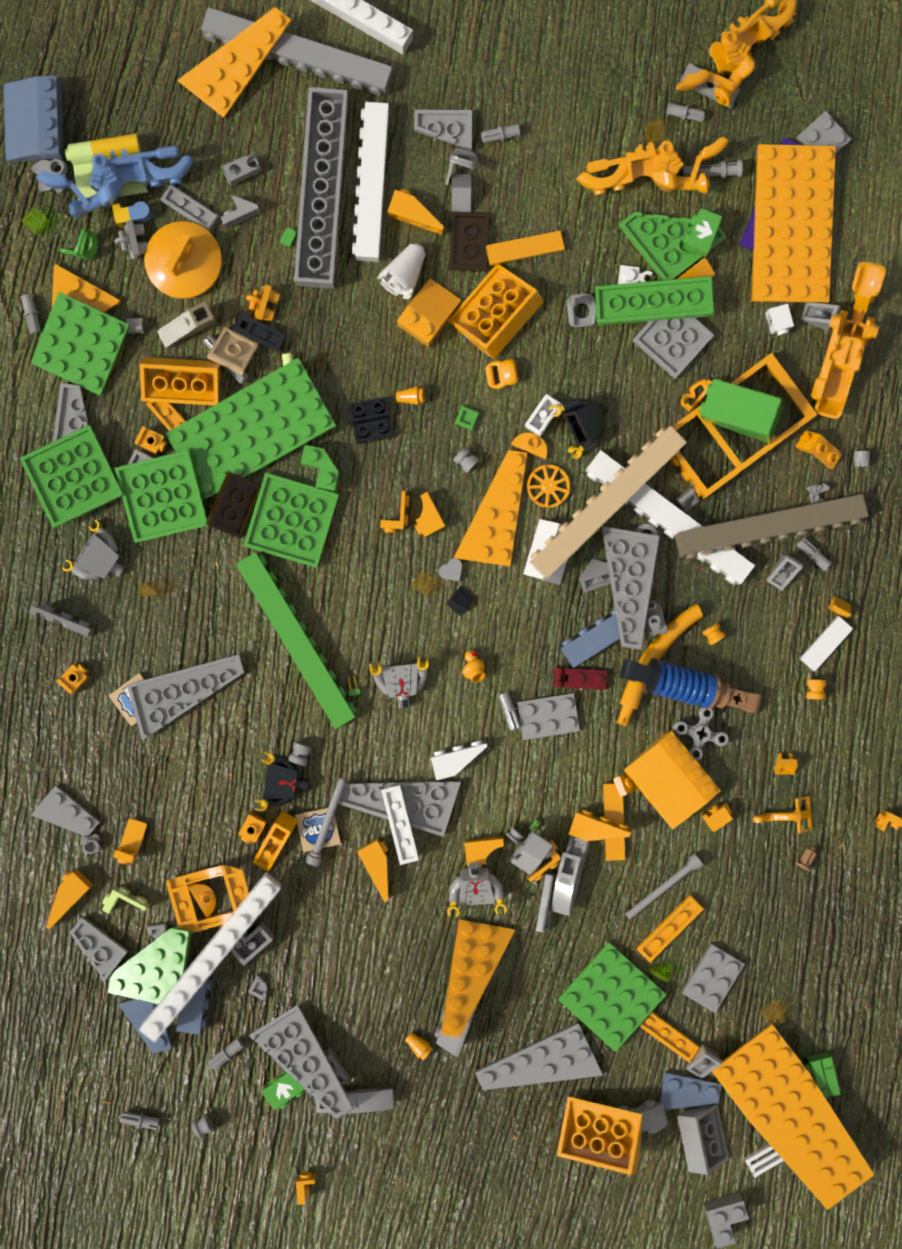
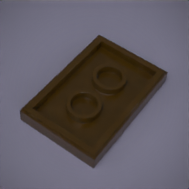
M452 211L449 270L487 272L488 255L486 245L489 244L490 213Z
M227 471L206 525L241 539L256 504L261 485Z

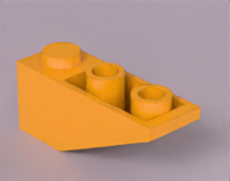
M582 809V811L578 810L576 812L569 835L585 841L630 837L633 831L626 824L618 823L617 825L611 823V819L600 816L598 818L593 816V812Z

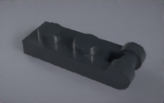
M238 312L236 316L237 321L230 330L279 353L287 335ZM244 322L248 323L246 330L242 328Z

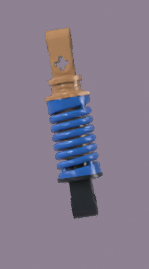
M652 658L647 666L624 659L619 678L641 682L645 694H658L660 697L665 696L668 699L672 698L687 704L699 705L706 710L713 708L714 705L718 708H724L726 705L758 714L762 695L731 688L728 682H721L717 674H709L680 665L661 662L658 658Z

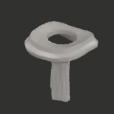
M461 148L454 149L449 158L450 164L445 184L448 185L453 163L475 170L478 166L476 154ZM458 156H465L470 158L471 160L460 158Z
M591 294L571 295L567 301L569 324L572 327L594 325L596 321V302ZM582 303L589 307V315L586 318L576 316L575 307L578 304Z

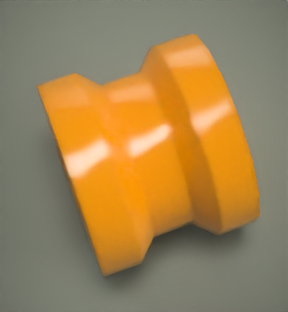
M715 623L702 631V634L707 636L709 645H713L726 637V634L720 630L719 623Z

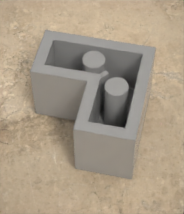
M262 921L249 934L245 931L230 951L244 966L274 939L275 935Z
M740 1193L703 1202L716 1247L721 1248L735 1244L731 1224L749 1220L744 1200Z

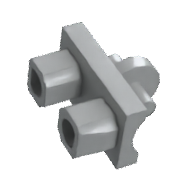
M127 220L126 225H124L125 234L124 231H119V238L114 241L115 245L122 247V251H128L129 248L131 260H137L138 256L145 254L148 246L147 242H137L136 237L144 236L143 224H133L132 220Z
M654 600L648 604L645 622L649 638L657 634L668 633L660 602L656 603Z

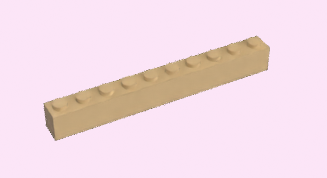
M671 426L667 429L662 427L655 434L657 438L653 442L649 440L641 448L643 452L639 456L635 454L627 461L630 464L627 468L623 469L621 467L614 474L615 479L611 483L607 481L600 488L602 492L597 497L593 495L586 501L588 506L583 510L579 508L572 515L574 519L569 524L565 522L558 529L560 533L556 537L550 536L544 542L546 546L541 551L537 549L530 556L532 560L529 563L545 579L556 571L687 443Z

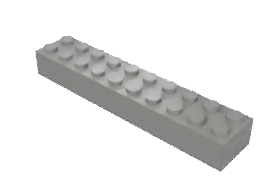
M309 87L294 274L296 286L335 288L349 104L348 90Z

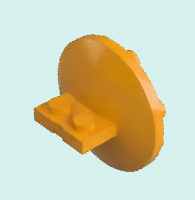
M179 221L163 226L151 237L145 251L144 262L147 275L158 290L172 298L191 299L206 293L215 284L222 268V254L216 239L207 229L196 223Z

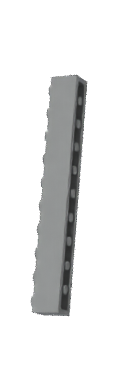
M208 7L201 31L208 41H219L225 45L254 22ZM286 32L282 34L266 60H271V58L278 60L280 64L289 66V64L296 66L297 69L303 72L308 70L315 72L317 76L322 78L326 76L333 78L337 83H349L356 89L361 90L364 88L370 90L374 95H386L393 74L392 66Z

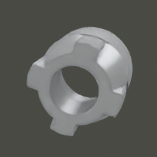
M127 318L126 323L131 324L128 334L144 333L143 318Z
M854 451V467L870 466V451Z

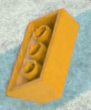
M144 357L141 361V401L216 405L219 403L222 381L220 364L214 361Z

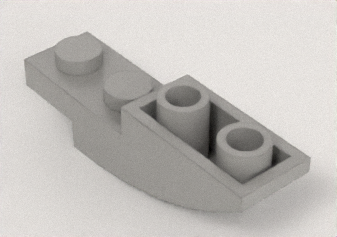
M570 835L566 852H563L559 865L551 911L571 916L581 882L580 874L590 841Z
M393 1088L345 1091L355 1108L347 1114L394 1109ZM316 1100V1113H329Z

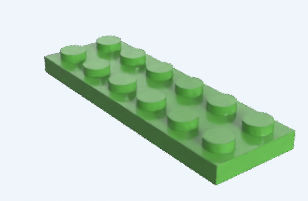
M712 276L595 286L597 326L714 316Z

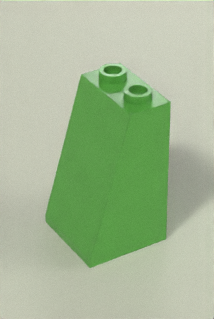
M713 379L712 384L709 383L706 389L707 399L701 403L699 409L702 420L771 444L783 411L782 399Z

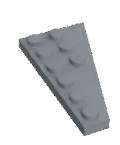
M60 384L53 442L89 425L82 387L79 385Z
M602 526L621 647L641 650L659 536Z
M240 654L128 684L127 688L141 739H146L245 673Z
M461 781L345 783L338 804L388 819L381 789L400 785L411 827L444 837Z
M296 1005L249 1035L292 1078L318 1100L335 1119H339L355 1109L299 1005Z
M578 1022L475 1070L476 1077L483 1090L603 1076Z

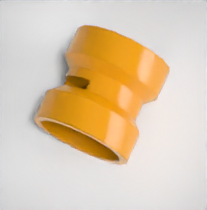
M807 679V686L810 691L806 693V698L825 700L826 693L824 688L826 687L827 680Z

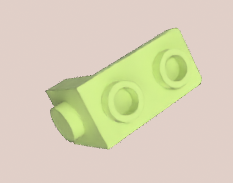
M120 886V888H114L111 894L108 893L102 902L104 904L102 911L108 914L113 911L119 898L144 911L149 908L150 904L147 903V899L139 895L136 897L130 894L129 889Z

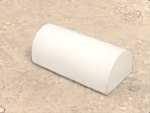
M548 394L544 396L525 423V427L541 437L555 417L551 415L557 412L556 407L548 409L549 406L562 405V403Z

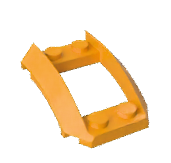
M227 865L208 868L166 880L179 928L192 930V933L223 925L249 894L243 870ZM223 875L233 910L198 919L190 891L187 887L188 884Z

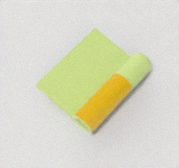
M137 133L68 144V149H65L67 161H71L73 165L76 187L85 198L98 193L91 189V184L89 183L93 168L92 158L96 154H103L107 159H111L110 152L114 150L115 156L118 158L122 156V149L126 150L128 156L142 153ZM129 181L122 186L119 197L148 193L147 186L138 181Z

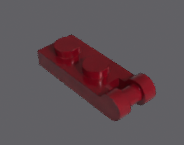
M553 668L555 681H553L552 687L606 690V670ZM563 674H568V682L562 681Z

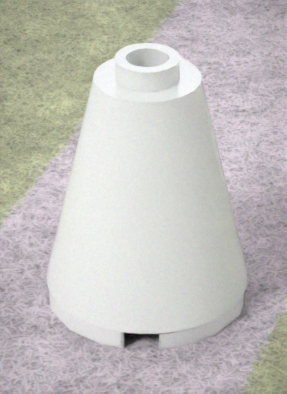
M417 243L409 244L380 272L378 279L381 278L382 280L380 284L393 295L401 294L404 295L403 299H409L414 292L426 255L424 248Z

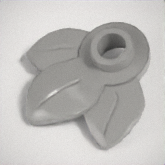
M53 159L51 162L40 160L33 165L31 170L37 175L41 171H48L65 176L68 172V167L62 159ZM60 166L61 171L56 172V168ZM38 182L39 191L45 192L53 189ZM64 189L55 190L56 192L61 193Z

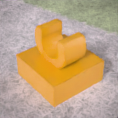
M779 753L774 766L775 774L794 775L798 767L797 759H793L791 753L788 754L787 759H783L782 754Z

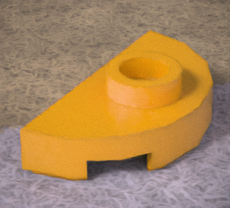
M529 432L520 434L511 443L514 447L546 460V444L537 434Z
M193 883L188 885L189 891L207 918L212 914L216 906L214 891L204 884Z

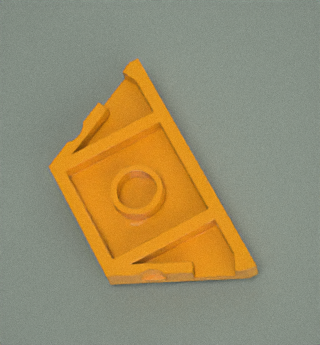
M56 264L54 265L52 306L58 292H62L105 313L114 306L120 305L121 301L64 268Z

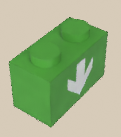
M700 208L697 214L694 213L690 224L693 225L690 232H686L683 242L686 243L684 249L706 257L722 216Z
M284 1071L265 1084L261 1093L275 1111L279 1107L280 1109L286 1107L290 1103L289 1100L294 1096L296 1098L300 1097L306 1090Z

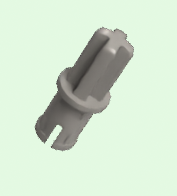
M669 102L666 115L683 118L682 120L690 119L703 122L705 111L688 107L687 104L683 106Z
M518 124L506 127L498 126L497 129L483 131L481 138L483 143L498 140L503 142L507 138L519 137L520 129Z
M33 295L21 296L25 312L23 316L26 317L29 332L37 334L41 331L37 316L39 311H36Z
M802 538L797 543V547L809 557L808 560L815 562L823 571L831 565L832 562L820 552V548L814 547L806 538Z
M510 692L498 695L504 711L502 713L506 716L510 730L519 729L521 726L515 711L517 708L514 707Z
M237 1037L228 1046L222 1047L221 1051L208 1061L210 1067L216 1070L227 1060H232V1056L245 1048L243 1042Z
M122 1112L120 1122L138 1126V1129L142 1127L157 1131L160 1118L146 1116L143 1113L139 1115Z

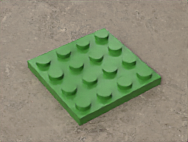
M58 292L31 364L101 396L104 393L131 324L62 292Z
M91 425L20 458L53 528L68 523L124 495Z
M190 450L114 468L118 484L124 494L122 499L135 543L208 526L206 525L208 516Z
M265 473L243 546L318 568L339 494Z
M608 941L558 997V1000L616 1052L662 1001L666 993Z

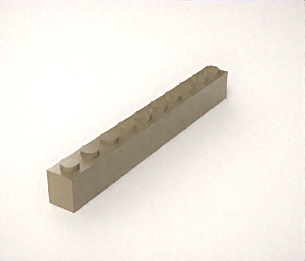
M863 494L681 531L675 535L680 558L686 557L689 560L697 558L698 554L705 553V556L716 554V550L720 549L727 552L734 550L735 546L742 545V548L753 546L754 542L760 541V544L772 542L773 538L785 540L790 538L792 534H796L797 537L804 536L811 530L818 533L826 531V527L832 526L833 529L844 527L845 523L857 525L863 523L862 520L868 517V512Z

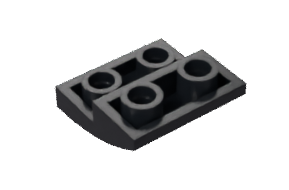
M386 397L349 404L356 445L394 438Z

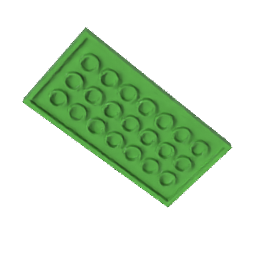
M296 358L165 434L176 453L190 450L202 498L205 501L219 493L227 471L246 478L337 425L301 360Z

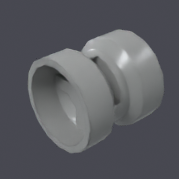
M464 447L453 459L456 464H460L466 473L480 460L476 455L473 456L467 447Z
M294 742L292 746L293 753L289 755L288 760L295 764L306 766L308 762L307 756L311 753L312 747Z

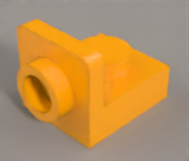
M626 773L613 779L620 797L639 789Z
M884 810L876 819V827L884 831L887 825H890L899 830L902 827V818Z
M305 1171L297 1175L298 1205L306 1204L307 1197H310L309 1184L316 1183V1173Z

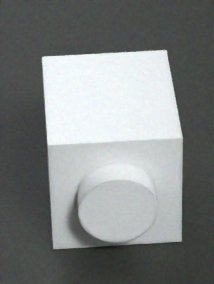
M788 304L770 308L765 312L771 335L776 333L778 336L785 335L794 326Z

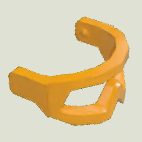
M709 379L696 382L689 388L690 394L682 396L681 405L688 412L692 411L706 395L708 384H712ZM699 385H702L705 389L691 406L688 403L686 404V399L695 398L694 390Z

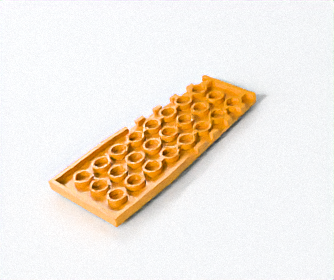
M772 1023L723 1059L722 1064L712 1071L749 1122L826 1209H830L874 1176L810 1073Z

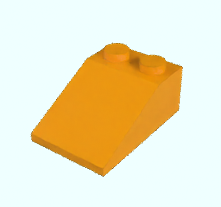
M430 278L399 317L397 326L429 348L462 300Z

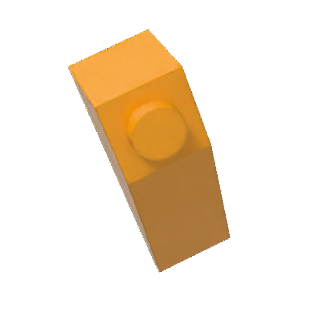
M403 189L394 191L388 209V217L443 235L444 226L409 191Z
M282 811L252 863L269 872L299 820Z
M377 838L359 848L357 853L384 902H387L389 900L388 859L386 853L388 848L384 841L380 842Z
M78 869L73 872L68 871L61 878L63 882L59 885L46 926L48 929L52 928L93 886Z

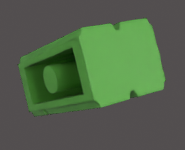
M823 1052L818 1055L807 1056L805 1068L824 1097L829 1098L830 1096L840 1095L841 1090L831 1054Z

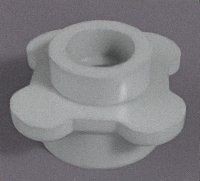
M93 834L90 837H81L80 842L83 844V853L93 854L101 850V845L98 842L100 839L99 835Z

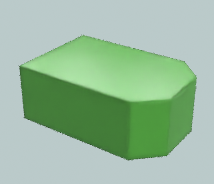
M291 228L285 229L279 241L280 244L291 248L297 236L295 230Z

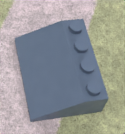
M36 76L4 84L6 162L64 160L62 83L57 76Z

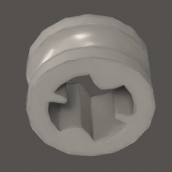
M511 827V831L507 832L506 835L519 845L520 840L525 837L515 828Z

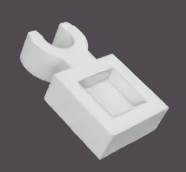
M620 265L618 284L646 282L644 277H651L652 272L645 271L639 273L640 267Z

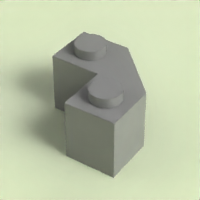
M532 830L524 843L519 844L511 856L510 862L530 875L533 871H537L544 858H549L553 851L551 849L553 845Z
M646 1100L638 1108H628L626 1105L618 1107V1109L643 1114L642 1132L648 1131L649 1134L657 1133L668 1125L664 1105L661 1102Z

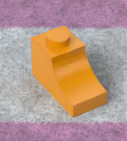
M427 492L420 495L423 502V510L421 516L416 519L417 525H415L419 536L423 534L425 538L445 528Z
M503 837L465 840L467 866L471 862H479L480 867H483L482 864H486V859L493 850L504 847Z

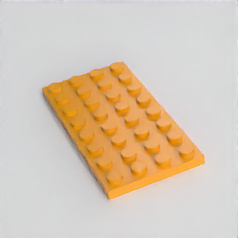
M759 144L757 146L751 302L829 303L836 146Z

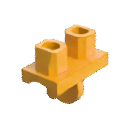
M267 284L263 286L259 298V291L254 290L252 296H246L245 300L250 302L249 309L254 310L257 304L253 319L257 321H272L274 311L266 308L267 302L277 304L280 296L279 293L271 290L272 286Z

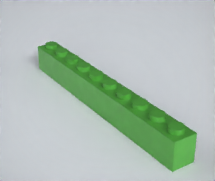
M255 552L238 562L236 566L334 728L337 729L355 718L357 710L352 702L348 703L345 696L347 693L342 685L338 687L335 682L337 677L332 669L328 670L325 663H327V660L322 652L319 654L315 649L317 644L312 636L308 637L306 634L307 627L304 622L297 619L295 614L298 612L292 603L288 604L285 598L288 596L282 587L279 588L276 581L278 579L272 570L269 572L265 566L268 564L265 557Z

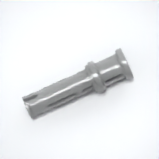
M742 160L700 165L696 177L704 172L705 177L720 176L722 179L726 178V176L737 175L742 177ZM683 166V177H690L693 166Z

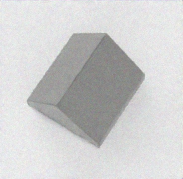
M688 488L675 501L686 513L700 502V499L693 488Z

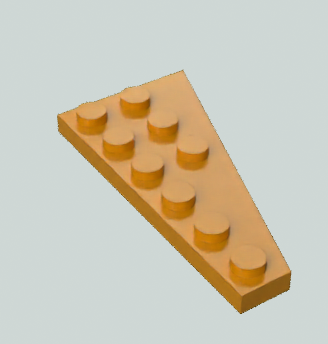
M274 7L177 81L225 118L292 20Z
M508 450L454 558L510 567L527 453Z
M459 919L441 1035L461 1037L515 929Z

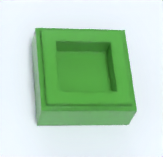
M461 406L455 424L472 431L479 412Z

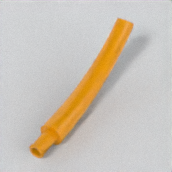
M697 604L691 606L666 626L668 633L658 634L638 662L647 666L652 658L660 660L668 648L685 630L703 618ZM628 681L620 701L623 707L616 723L628 727L633 710H638L644 693L641 682Z

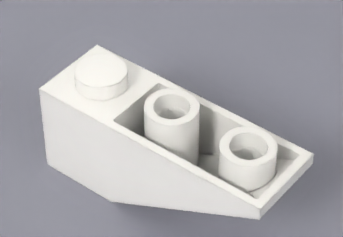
M482 740L471 742L469 747L464 748L463 745L452 747L453 751L445 752L444 749L434 752V756H431L436 780L455 776L487 747V743H482Z

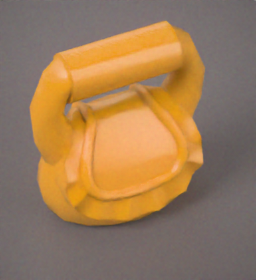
M514 359L492 361L485 368L488 386L491 388L500 389L507 385H514L519 381L517 365ZM493 366L498 368L499 384H495Z

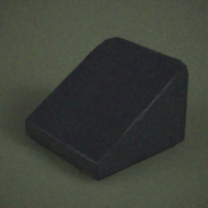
M460 586L446 604L457 614L462 615L475 597Z

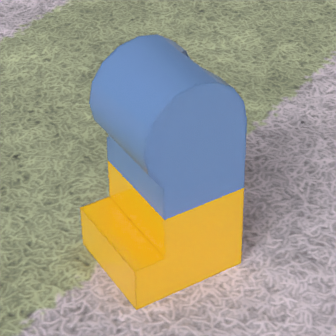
M137 202L133 206L124 208L120 203L112 204L115 222L119 228L124 227L127 220H132L133 224H141L149 221L152 217L151 209L144 202Z

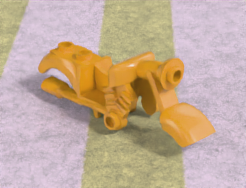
M765 0V4L750 18L748 16L745 19L743 17L738 18L740 22L739 27L732 23L729 26L731 31H723L721 34L722 43L714 42L711 44L709 54L716 64L717 72L731 73L728 79L703 69L697 73L688 74L684 81L677 84L676 90H694L707 81L718 86L714 89L716 101L724 106H729L732 95L742 80L749 76L755 68V60L750 53V48L754 43L760 45L768 37L772 40L780 33V27L784 26L786 28L794 22L793 16L797 14L798 0ZM780 3L777 16L761 15L767 9H772Z
M721 137L712 145L701 150L695 158L690 177L676 175L684 164L674 150L673 143L662 141L656 151L653 143L649 142L646 146L647 151H643L640 144L635 149V153H626V157L588 162L586 166L587 172H583L576 180L584 188L591 190L592 193L595 192V195L605 194L606 190L614 188V191L623 190L625 185H630L633 180L641 176L651 177L654 183L664 192L698 190L701 193L707 194V188H710L709 177H705L704 172L696 177L700 163L718 155L726 147L729 140ZM619 164L616 172L609 177L598 178L589 174L604 171L610 166Z
M860 262L858 264L852 285V290L856 293H854L855 304L851 320H846L848 316L847 311L841 310L840 314L832 315L829 327H833V333L820 375L815 380L811 397L817 399L815 412L819 415L834 419L842 415L854 373L859 371L864 347L871 338H876L879 327L875 326V318L868 317L866 324L862 322L869 304L875 300L873 297L877 296L880 292L886 272L885 267L869 262Z

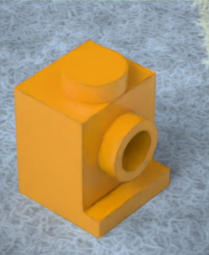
M142 426L135 444L159 455L160 452H164L167 446V438ZM150 438H154L153 444L148 443Z
M72 664L56 682L69 694H75L90 676L87 674L88 670L83 665ZM72 674L76 676L75 681L70 679Z
M726 803L719 806L716 804L708 809L709 813L705 814L702 812L700 814L713 832L733 820L730 816L732 811Z
M250 812L239 832V835L242 836L241 840L248 844L256 843L268 820ZM253 827L255 832L249 833L248 828Z

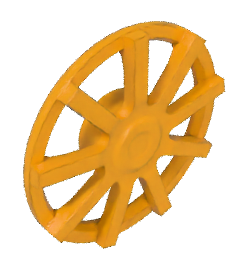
M542 465L536 468L528 478V494L532 501L541 507H556L564 502L569 494V478L558 466ZM546 468L555 469L551 478L548 477ZM542 469L545 477L544 480L536 475ZM559 471L564 478L555 481L554 478ZM533 477L541 483L540 485L530 486ZM566 481V489L557 487V484ZM540 488L541 491L534 497L531 489ZM556 490L565 493L561 500L556 495ZM544 493L546 494L545 504L537 501ZM550 494L553 495L557 503L548 504Z

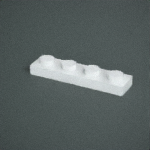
M396 785L381 789L400 865L418 861L419 857L401 786Z

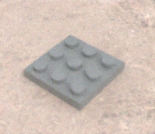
M696 318L649 321L632 341L675 379L714 334Z

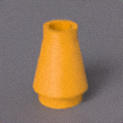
M416 386L396 391L397 403L402 402L415 405L424 403V388Z
M413 1032L405 1039L417 1058L420 1057L422 1060L433 1050L429 1042Z

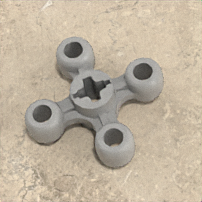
M700 707L698 710L699 722L694 726L678 720L672 727L675 734L680 736L690 735L692 737L693 745L688 751L692 756L694 751H698V755L694 757L696 761H700L703 757L702 746L705 742L713 741L716 745L722 747L726 746L729 742L727 733L723 731L713 732L709 729V721L714 716L713 708H710L708 710L709 714L704 716L706 709ZM679 725H683L682 731H678ZM702 730L703 732H705L704 736L702 735L699 738V735H697V731ZM720 736L724 737L722 742H719Z

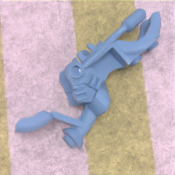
M176 146L160 147L156 151L136 153L129 156L126 150L122 149V156L119 158L115 156V152L112 150L110 152L111 159H107L103 154H96L92 158L93 168L89 183L91 184V189L98 193L88 198H85L72 180L68 181L63 174L41 171L37 175V180L53 189L71 188L80 200L77 201L72 198V204H69L71 216L75 215V219L78 220L84 213L93 211L101 206L111 207L112 204H115L121 193L122 186L129 181H138L143 183L144 186L151 185V187L163 186L162 183L169 182L171 185L182 183L183 177L191 169L194 159L190 156H184L175 166L170 168H159L147 160V158L155 157L159 159L177 157L179 150Z

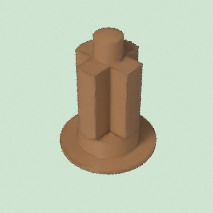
M811 847L810 850L806 849L800 862H796V864L800 868L811 872L809 868L817 855L814 853L816 849L814 847Z

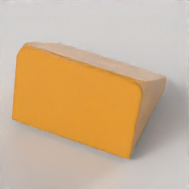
M834 596L828 607L829 610L842 617H850L851 604Z

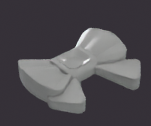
M825 483L808 486L807 490L810 493L811 500L809 505L827 502V500L820 498V493L829 490L830 487Z

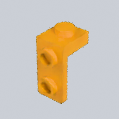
M805 430L795 446L801 451L813 454L832 470L842 456V453L821 434Z
M402 490L400 521L381 520L380 528L384 529L385 533H396V530H404V526H408V514H405V507H409V495H406L404 490Z
M132 818L128 819L120 847L115 850L113 858L118 859L119 863L128 865L137 859L147 823Z
M553 840L549 841L553 845L551 847L553 849L550 855L551 858L539 866L536 872L533 871L528 875L530 882L533 880L538 881L545 875L544 871L548 868L553 869L560 863L561 857L557 853L559 848Z

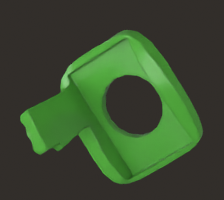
M82 228L74 251L62 248L59 251L64 254L80 257L86 261L91 260L95 257L98 238L89 229ZM89 237L90 246L89 249L86 251L85 244L86 240Z

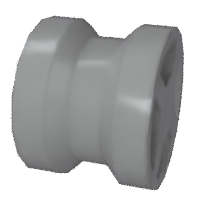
M207 1114L203 1115L199 1120L191 1121L193 1132L198 1139L202 1138L206 1133L211 1134L214 1132L212 1121Z

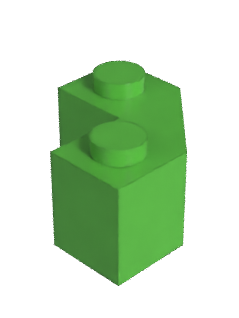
M305 445L301 465L319 469L316 488L336 493L340 473L328 454L322 448Z

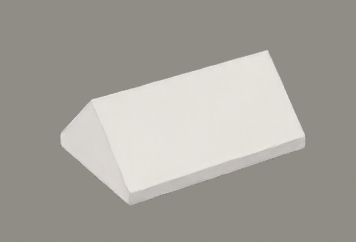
M539 519L524 569V575L560 585L567 560L547 579L529 562L532 560L530 556L537 549L541 551L546 546L544 542L550 536L556 537L560 533L558 529L562 524Z

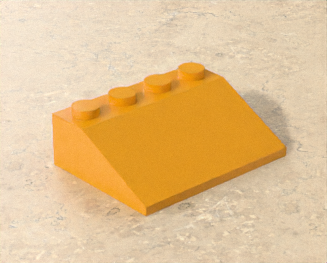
M497 264L447 321L482 352L494 360L544 301L535 288Z
M672 731L662 734L624 769L625 773L671 829L676 828L721 791Z
M568 1097L557 1156L629 1175H637L643 1114Z

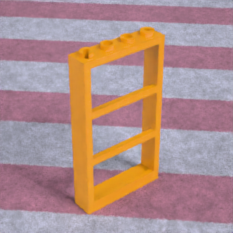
M772 353L730 384L739 385L765 365L804 418L777 438L773 435L771 444H767L743 463L739 461L714 425L702 420L701 413H699L700 406L673 425L672 428L677 431L695 416H698L736 467L707 489L679 451L670 458L671 462L675 466L680 467L682 477L687 482H691L698 497L701 496L704 499L817 415Z

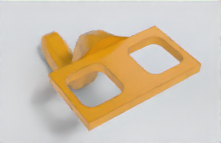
M810 796L796 798V810L793 812L757 814L753 816V822L795 821L797 822L798 833L812 831ZM805 799L806 810L801 811L800 801ZM807 818L808 828L802 830L801 821Z

